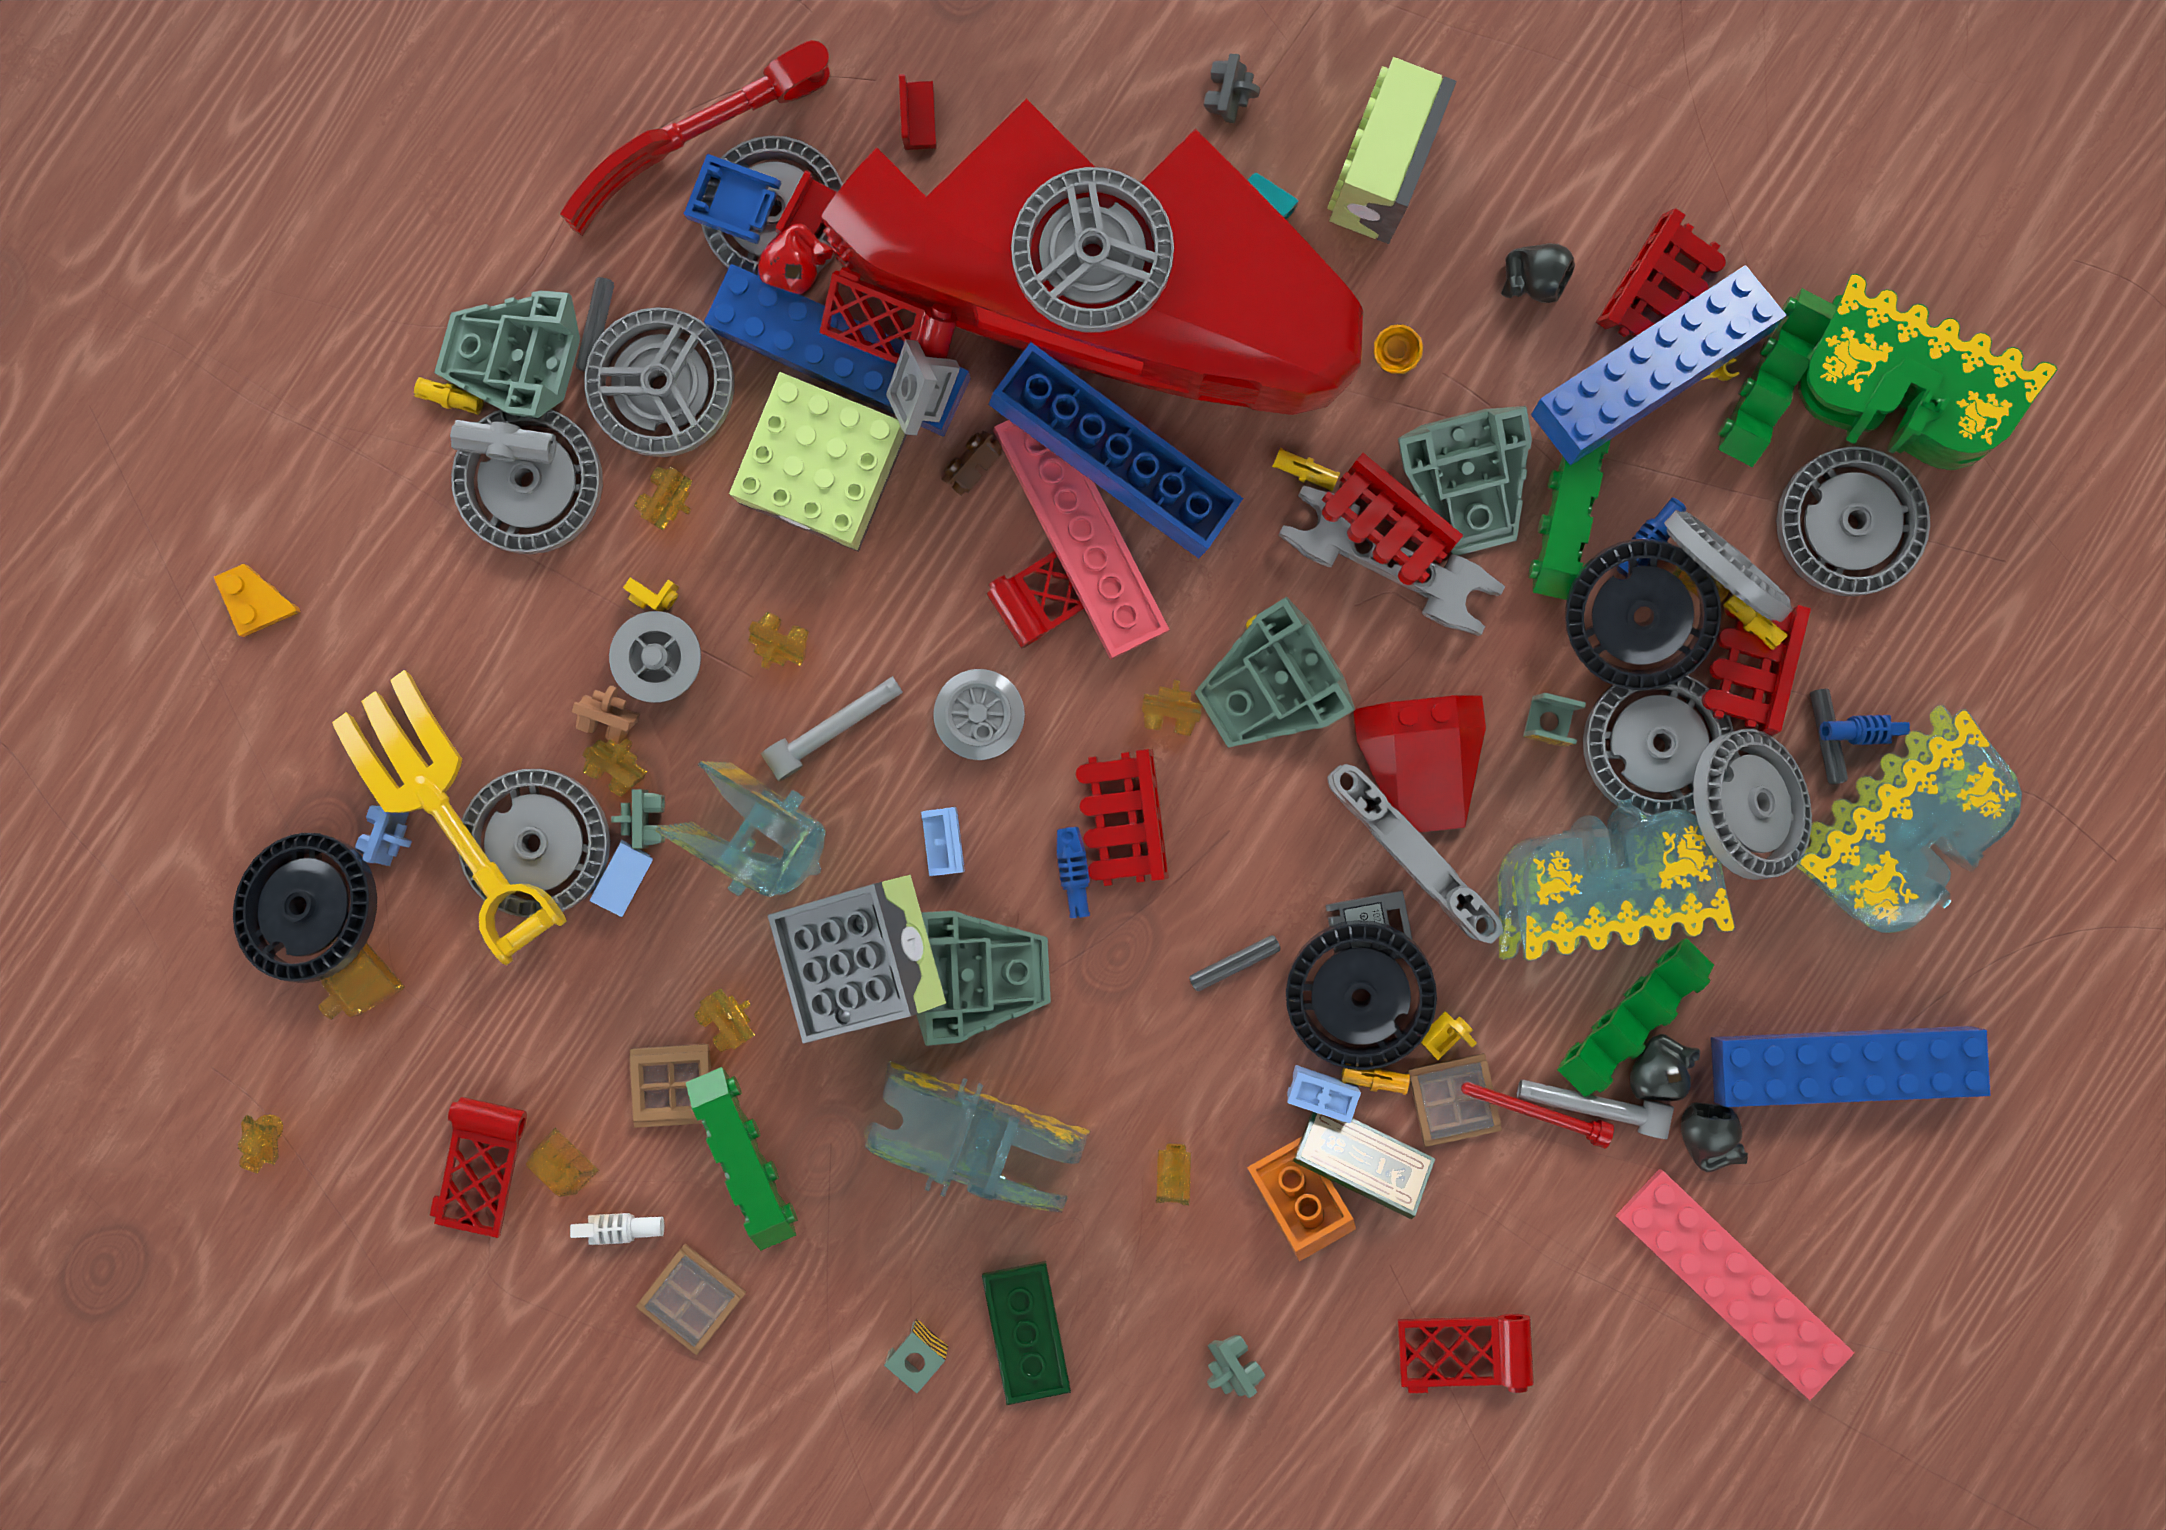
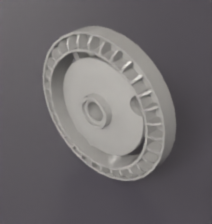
M764 136L742 142L726 152L721 159L780 180L782 184L779 190L768 187L767 190L777 194L773 206H781L782 211L777 216L768 217L763 232L751 230L760 236L758 244L733 236L749 252L747 258L740 255L728 244L722 231L702 225L704 236L714 254L728 269L733 264L759 276L758 262H756L757 256L760 257L765 247L777 236L776 225L804 172L793 165L783 162H764L753 167L749 166L762 160L787 159L809 168L825 186L836 192L839 191L843 183L829 160L817 149L803 141L785 136ZM714 177L710 178L701 201L706 203L709 208L721 181ZM823 233L819 241L831 246L827 241L828 236ZM834 252L832 258L827 259L824 265H816L817 272L821 271L835 256Z
M1085 167L1069 170L1051 178L1027 199L1019 212L1013 229L1011 250L1017 282L1026 299L1039 313L1067 329L1080 332H1104L1132 323L1145 314L1158 300L1166 287L1171 273L1174 243L1168 216L1159 200L1147 187L1135 178L1119 171L1107 168ZM1089 192L1090 197L1076 200V194ZM1097 193L1113 195L1124 200L1138 211L1151 231L1155 252L1146 250L1144 234L1134 216L1116 202L1109 209L1100 207ZM1068 198L1069 203L1058 209L1044 227L1039 245L1040 262L1043 270L1037 275L1030 256L1035 229L1051 207L1061 200ZM1088 244H1097L1102 248V252L1095 257H1090L1083 252V249ZM1145 261L1153 263L1150 273L1142 271ZM1046 280L1054 287L1051 292L1043 285ZM1136 281L1143 282V285L1133 295L1109 307L1099 309L1081 308L1058 299L1063 295L1079 303L1102 304L1115 300L1125 294Z
M647 308L629 313L618 319L595 342L585 369V394L594 419L602 430L618 444L630 451L645 456H677L692 451L704 444L723 424L731 408L734 396V372L726 348L716 334L701 320L676 309ZM649 330H671L668 335H650L636 340L621 353L615 366L609 367L620 347L636 335ZM681 332L690 336L687 342L678 338ZM699 342L707 350L712 361L714 389L707 409L696 420L695 417L703 408L709 391V376L706 365L699 353L694 349ZM607 376H612L611 386H606ZM657 377H667V382L663 388L653 389V382ZM607 396L614 397L619 410L635 425L646 430L655 431L658 425L667 423L673 434L653 437L644 436L627 429L614 416ZM687 423L691 424L690 427L684 429L683 431H680V427L686 425Z
M552 409L539 418L515 416L498 410L481 419L478 423L491 425L492 422H504L518 427L531 425L553 429L569 441L576 452L580 465L573 464L568 452L557 441L555 458H553L551 464L516 459L515 462L501 461L493 458L487 462L481 461L477 482L481 499L487 509L493 514L491 521H489L477 502L474 490L475 470L481 454L457 450L451 472L452 492L461 517L470 529L490 544L519 554L549 552L575 539L587 527L595 515L603 488V475L599 455L585 432L569 418ZM532 472L534 476L532 484L522 487V477L526 473ZM576 474H581V484H576ZM579 493L568 515L558 524L535 534H517L520 528H535L555 520L568 507L573 494ZM502 522L510 525L507 532L498 529Z
M1866 447L1840 448L1814 458L1802 466L1790 479L1783 490L1778 504L1776 518L1777 536L1788 563L1810 585L1824 592L1839 596L1867 595L1894 585L1915 567L1924 552L1929 537V506L1925 493L1916 477L1894 457ZM1855 467L1868 470L1881 477L1891 488L1883 481L1868 474L1844 473L1836 475L1833 469ZM1823 474L1827 481L1820 485L1817 479ZM1809 489L1818 503L1816 505H1807L1804 526L1807 539L1818 555L1817 559L1811 554L1805 544L1800 526L1801 506ZM1849 514L1856 517L1858 521L1857 529L1849 525ZM1903 514H1905V525H1903ZM1902 533H1904V539L1899 551L1884 569L1872 576L1866 577L1842 575L1844 569L1862 570L1884 561L1895 550ZM1826 562L1835 566L1833 571L1824 566Z
M1675 510L1664 522L1668 535L1677 542V545L1684 552L1690 555L1704 570L1756 612H1759L1767 619L1782 622L1794 610L1789 597L1778 585L1738 549L1692 514Z
M1688 675L1666 687L1655 689L1668 691L1669 694L1667 696H1647L1628 705L1616 719L1612 732H1606V728L1611 714L1617 705L1628 695L1642 690H1631L1612 685L1599 697L1590 711L1583 735V752L1587 769L1603 795L1616 806L1631 814L1644 818L1664 819L1695 811L1693 796L1694 776L1698 761L1703 751L1709 745V737L1704 722L1693 709L1694 706L1704 717L1709 727L1712 741L1718 736L1734 731L1728 715L1724 714L1722 719L1714 718V711L1708 710L1703 706L1702 696L1710 689ZM1679 695L1685 698L1687 701L1685 703L1677 699L1676 697ZM1655 736L1660 737L1664 741L1665 749L1663 752L1655 749L1653 745ZM1605 740H1610L1611 751H1606ZM1608 759H1622L1625 769L1621 774L1636 787L1655 793L1670 792L1673 799H1652L1634 792L1617 777ZM1688 785L1691 792L1683 795L1680 789Z
M1754 729L1733 731L1718 736L1710 742L1698 761L1693 787L1695 812L1706 843L1712 853L1726 868L1743 878L1761 880L1779 877L1788 873L1799 863L1806 851L1812 822L1811 803L1807 785L1797 763L1787 749L1775 738ZM1738 750L1747 752L1751 755L1740 756ZM1774 850L1767 859L1760 858L1751 853H1766Z
M545 769L517 770L492 780L471 800L463 815L462 822L481 847V834L486 818L492 808L510 793L512 800L511 809L505 814L496 811L486 828L484 838L486 856L491 862L496 863L510 885L530 884L544 891L563 883L571 876L574 870L581 871L569 887L561 893L552 896L562 912L574 907L585 899L597 886L609 859V826L598 801L586 787L575 779L562 773ZM539 786L561 793L577 807L587 828L588 845L583 844L582 830L573 812L559 800L550 796L540 795ZM529 787L530 794L521 796L519 789ZM533 834L537 835L541 842L536 852H533L528 846V840ZM582 851L588 853L585 864L579 863ZM459 854L464 875L471 887L485 901L487 897L472 878L473 872ZM513 894L507 896L498 906V910L520 917H530L542 908L537 900L520 898Z

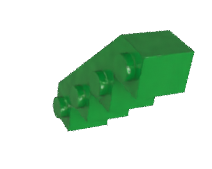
M1801 288L1795 298L1790 296L1783 305L1782 310L1786 314L1785 318L1777 326L1773 336L1768 337L1759 352L1762 355L1751 378L1748 377L1742 384L1738 395L1741 397L1730 418L1727 417L1717 433L1721 437L1718 450L1752 468L1769 446L1773 427L1791 404L1794 387L1808 369V362L1815 351V346L1822 338L1836 311V305Z
M1611 439L1571 466L1562 456L1558 470H1552L1548 481V489H1552V505L1548 515H1542L1538 527V533L1542 534V550L1538 560H1532L1528 572V578L1533 579V593L1566 600L1574 579L1583 568L1584 563L1580 562L1584 546L1589 541L1594 518L1590 517L1593 503L1595 499H1598L1604 473L1600 472L1604 454L1608 453Z
M1687 938L1664 952L1655 961L1658 966L1645 977L1641 976L1623 994L1624 1000L1613 1010L1608 1009L1591 1027L1593 1031L1586 1037L1584 1042L1581 1044L1576 1042L1567 1051L1557 1070L1584 1097H1587L1596 1090L1601 1093L1607 1089L1613 1082L1611 1075L1617 1064L1628 1057L1631 1060L1638 1057L1646 1047L1643 1043L1649 1032L1660 1024L1667 1026L1677 1017L1678 1012L1676 1009L1682 998L1692 991L1695 993L1701 992L1710 983L1708 977L1714 964Z
M720 1067L686 1082L694 1115L697 1121L702 1120L707 1134L706 1142L716 1164L719 1162L726 1177L724 1182L734 1205H739L746 1222L743 1225L749 1238L762 1251L796 1236L794 1222L798 1221L795 1209L791 1203L786 1204L778 1194L775 1180L779 1179L778 1171L773 1161L767 1162L759 1151L756 1138L760 1137V1131L753 1118L749 1120L740 1108L738 1096L742 1092L736 1077L730 1078L723 1067Z

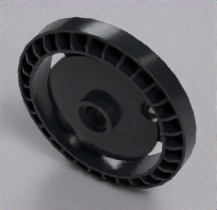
M1632 539L1619 542L1605 548L1592 557L1574 579L1565 607L1566 631L1570 644L1579 660L1590 672L1603 681L1631 690H1652L1666 687L1692 673L1706 659L1714 646L1721 621L1720 597L1711 575L1694 561L1690 555L1684 552L1681 547L1656 539ZM1649 558V565L1637 566V559ZM1657 559L1679 567L1694 584L1700 601V618L1697 628L1692 626L1694 606L1688 589L1674 574L1657 567ZM1628 561V577L1621 580L1613 575L1598 591L1592 607V626L1585 629V606L1596 582L1613 567ZM1640 607L1650 608L1651 614L1648 620L1641 623L1634 620V614ZM1595 634L1600 643L1592 647L1588 637ZM1689 634L1694 635L1688 646L1684 645ZM1606 650L1612 656L1627 663L1651 664L1668 658L1677 650L1682 652L1670 662L1646 670L1622 668L1608 662L1599 655Z
M299 833L275 841L253 859L237 887L233 904V924L239 947L256 969L279 980L309 983L335 975L358 956L372 932L377 914L378 897L376 883L370 867L366 861L362 860L363 857L352 846L342 840L319 833ZM322 853H325L337 862L345 873L350 888L351 901L344 878L332 865L322 861ZM304 854H309V858H304ZM336 940L326 952L307 962L290 964L276 955L285 947L286 955L309 956L324 950Z
M1354 920L1327 927L1314 935L1301 948L1288 973L1286 1006L1290 1022L1296 1034L1308 1049L1321 1059L1336 1066L1347 1069L1369 1070L1381 1068L1399 1061L1409 1055L1421 1043L1428 1033L1435 1016L1437 1005L1436 983L1432 968L1425 954L1403 932L1386 924L1375 921ZM1349 942H1372L1369 948L1353 947L1332 955L1319 968L1314 981H1306L1308 973L1315 962L1332 948ZM1380 945L1391 949L1388 955L1378 950ZM1397 955H1400L1411 967L1417 979L1419 990L1417 1008L1413 1018L1403 1031L1396 1023L1395 1017L1401 1013L1408 1014L1411 991L1404 970L1395 961ZM1357 989H1365L1370 993V996L1365 1001H1357L1352 997V994ZM1303 991H1312V1000H1303ZM1306 1010H1314L1321 1025L1336 1038L1353 1044L1377 1042L1378 1046L1357 1048L1339 1044L1318 1030ZM1394 1033L1396 1036L1395 1038L1391 1039L1388 1042L1384 1040L1385 1038L1389 1037L1391 1034Z

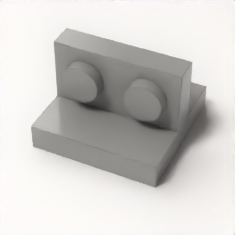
M905 340L886 393L904 434L917 435L922 421L940 422L960 369L956 360L925 357L919 342L914 340Z

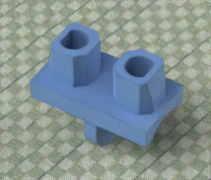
M369 806L366 819L367 822L374 824L371 835L362 834L358 837L355 849L363 854V861L390 866L393 856L397 857L400 846L410 848L412 840L404 837L407 829L405 823L409 812L390 813L384 812L381 806Z

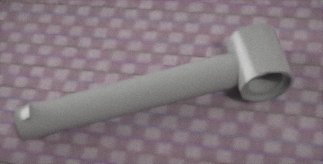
M892 676L791 743H788L786 738L768 747L761 755L777 780L782 781L803 767L800 761L802 758L870 715L882 705L902 694L903 691Z
M1522 1079L1517 1088V1099L1543 1103L1548 1106L1638 1125V1133L1668 1139L1674 1111L1673 1106L1650 1100H1644L1643 1106H1638L1594 1095L1584 1097L1580 1092L1549 1085L1546 1086Z

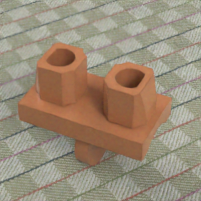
M612 685L608 687L605 693L595 690L592 697L584 695L579 703H574L572 712L577 714L576 729L586 733H593L597 729L598 722L607 724L605 738L617 744L625 740L629 730L637 724L640 714L624 709L627 701L617 697L618 688Z

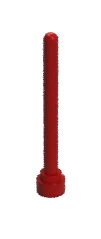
M1465 1082L1461 1086L1462 1093L1467 1096L1586 1135V1139L1590 1140L1592 1145L1606 1149L1612 1141L1614 1134V1125L1600 1119L1597 1121L1592 1120L1589 1123L1470 1082Z

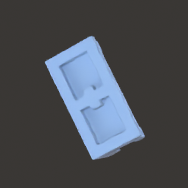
M957 807L921 812L929 876L965 872Z
M621 840L590 901L622 917L653 861V858L650 857L651 855L641 849H632L631 844Z
M1295 1065L1293 1082L1287 1091V1103L1350 1124L1361 1092L1358 1085L1343 1083L1340 1079Z

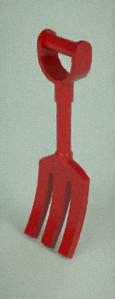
M806 41L773 60L764 69V77L742 87V90L677 123H671L662 129L647 130L610 154L585 178L570 197L560 215L573 231L583 236L599 211L622 187L649 167L662 161L670 152L683 147L685 142L750 109L754 111L774 100H777L779 103H788L822 88L827 84L830 77L827 48L819 41Z

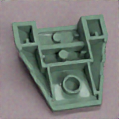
M540 290L532 292L531 297L519 300L512 297L504 299L505 303L491 307L488 304L452 312L435 368V374L510 415L539 418L564 400L580 343L573 300L569 293Z
M1526 406L1483 409L1421 425L1398 438L1403 470L1421 501L1464 535L1451 550L1453 555L1458 556L1517 541L1523 502L1521 499L1523 482L1526 480L1527 455L1528 449H1531L1532 442Z
M1288 597L1283 598L1256 616L1248 629L1238 638L1226 656L1216 665L1195 691L1196 696L1228 748L1315 728L1327 727L1355 710L1345 677L1312 623Z
M956 911L921 912L946 1004L916 1014L925 1045L960 1043L984 1030H990L1009 1019H1015L1051 1003L1048 937L975 918Z

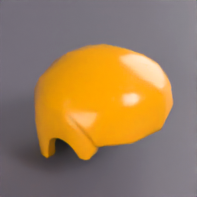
M1403 324L1390 325L1379 333L1374 342V358L1378 365L1388 373L1405 374L1414 369L1422 358L1423 343L1421 337L1409 326Z

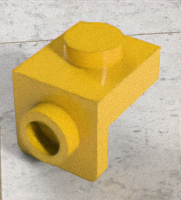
M631 577L623 586L626 591L631 593L628 597L631 602L642 609H645L648 605L660 612H663L664 609L669 610L679 595L676 593L679 586L670 580H667L658 595Z
M1444 1012L1431 1024L1421 1044L1431 1055L1439 1060L1460 1038L1472 1048L1477 1042L1470 1035L1473 1029L1460 1016L1454 1020L1447 1012Z

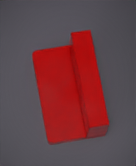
M899 74L901 137L904 149H937L933 81L907 82L906 75Z
M805 170L776 225L777 235L793 224L802 223L816 236L823 224L821 215L837 192L813 180L812 173Z

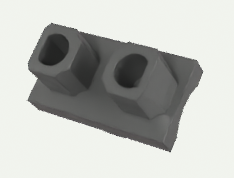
M1229 54L1228 61L1213 62L1211 79L1214 83H1223L1221 92L1208 91L1204 101V107L1208 112L1221 115L1225 122L1235 123L1239 106L1247 107L1249 98H1257L1260 94V87L1253 83L1254 74L1246 72L1247 66L1239 61V54Z

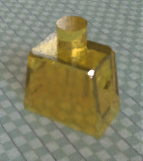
M366 943L358 956L347 967L321 981L322 986L330 995L318 1007L328 1019L332 1020L342 1010L351 1018L367 1012L402 991L405 986L372 947Z
M556 1128L535 1147L525 1163L558 1197L576 1195L599 1171Z

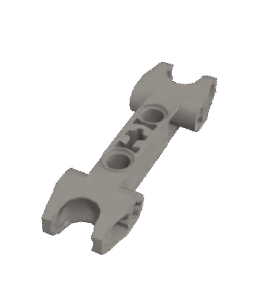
M1303 485L1298 497L1316 510L1318 515L1317 526L1314 529L1303 531L1283 525L1278 536L1295 547L1303 556L1327 567H1332L1338 554H1341L1428 598L1422 614L1427 618L1448 628L1462 630L1477 636L1482 634L1485 626L1467 612L1465 605L1467 595L1471 591L1477 590L1499 596L1505 588L1503 584L1489 575L1479 565L1463 557L1451 554L1444 568L1433 562L1425 570L1430 574L1426 583L1421 584L1416 581L1413 585H1405L1398 578V572L1402 566L1395 564L1392 568H1389L1387 564H1380L1374 560L1372 552L1376 545L1368 538L1365 539L1370 545V551L1367 554H1360L1356 551L1354 542L1347 536V530L1351 524L1343 517L1336 522H1329L1323 517L1322 509L1326 503L1322 501V498L1327 492ZM1354 503L1350 507L1357 515L1359 514L1361 508ZM1404 547L1400 549L1409 558L1414 554V552Z
M1348 764L1339 765L1327 776L1329 788L1356 818L1366 825L1376 840L1421 888L1440 904L1442 910L1468 937L1492 944L1503 933L1499 917L1475 891L1468 888L1455 870L1397 809L1391 806L1385 795L1360 769ZM1343 773H1347L1353 778V786L1350 790H1344L1340 784V777ZM1372 799L1371 808L1373 811H1365L1364 808L1367 806L1365 800ZM1457 896H1462L1459 900L1460 903L1463 905L1462 908L1456 907L1459 903V901L1456 899ZM1483 917L1486 921V929L1484 932L1479 933L1476 930V923Z

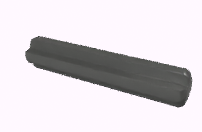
M597 277L595 280L576 363L577 369L585 372L587 360L595 342L605 329L614 289V282L607 278Z
M1826 688L1810 692V698L1827 780L1829 784L1844 783L1848 780L1841 742L1840 740L1824 741L1819 733L1822 722L1836 721L1830 690Z
M1271 935L1192 974L1189 980L1195 991H1201L1281 950L1276 937Z

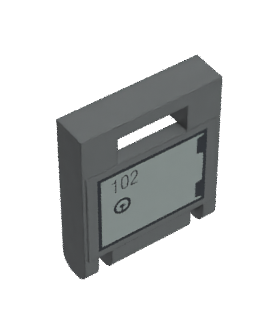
M1403 890L1325 905L1326 911L1340 910V915L1328 917L1329 927L1341 922L1354 920L1375 921L1389 925L1387 910L1399 908L1404 934L1412 940ZM1356 941L1334 947V953L1336 954L1339 951L1353 947L1369 948L1372 942ZM1380 945L1378 948L1379 951L1387 955L1391 950L1383 945ZM1397 955L1395 959H1399L1402 957L1400 955Z

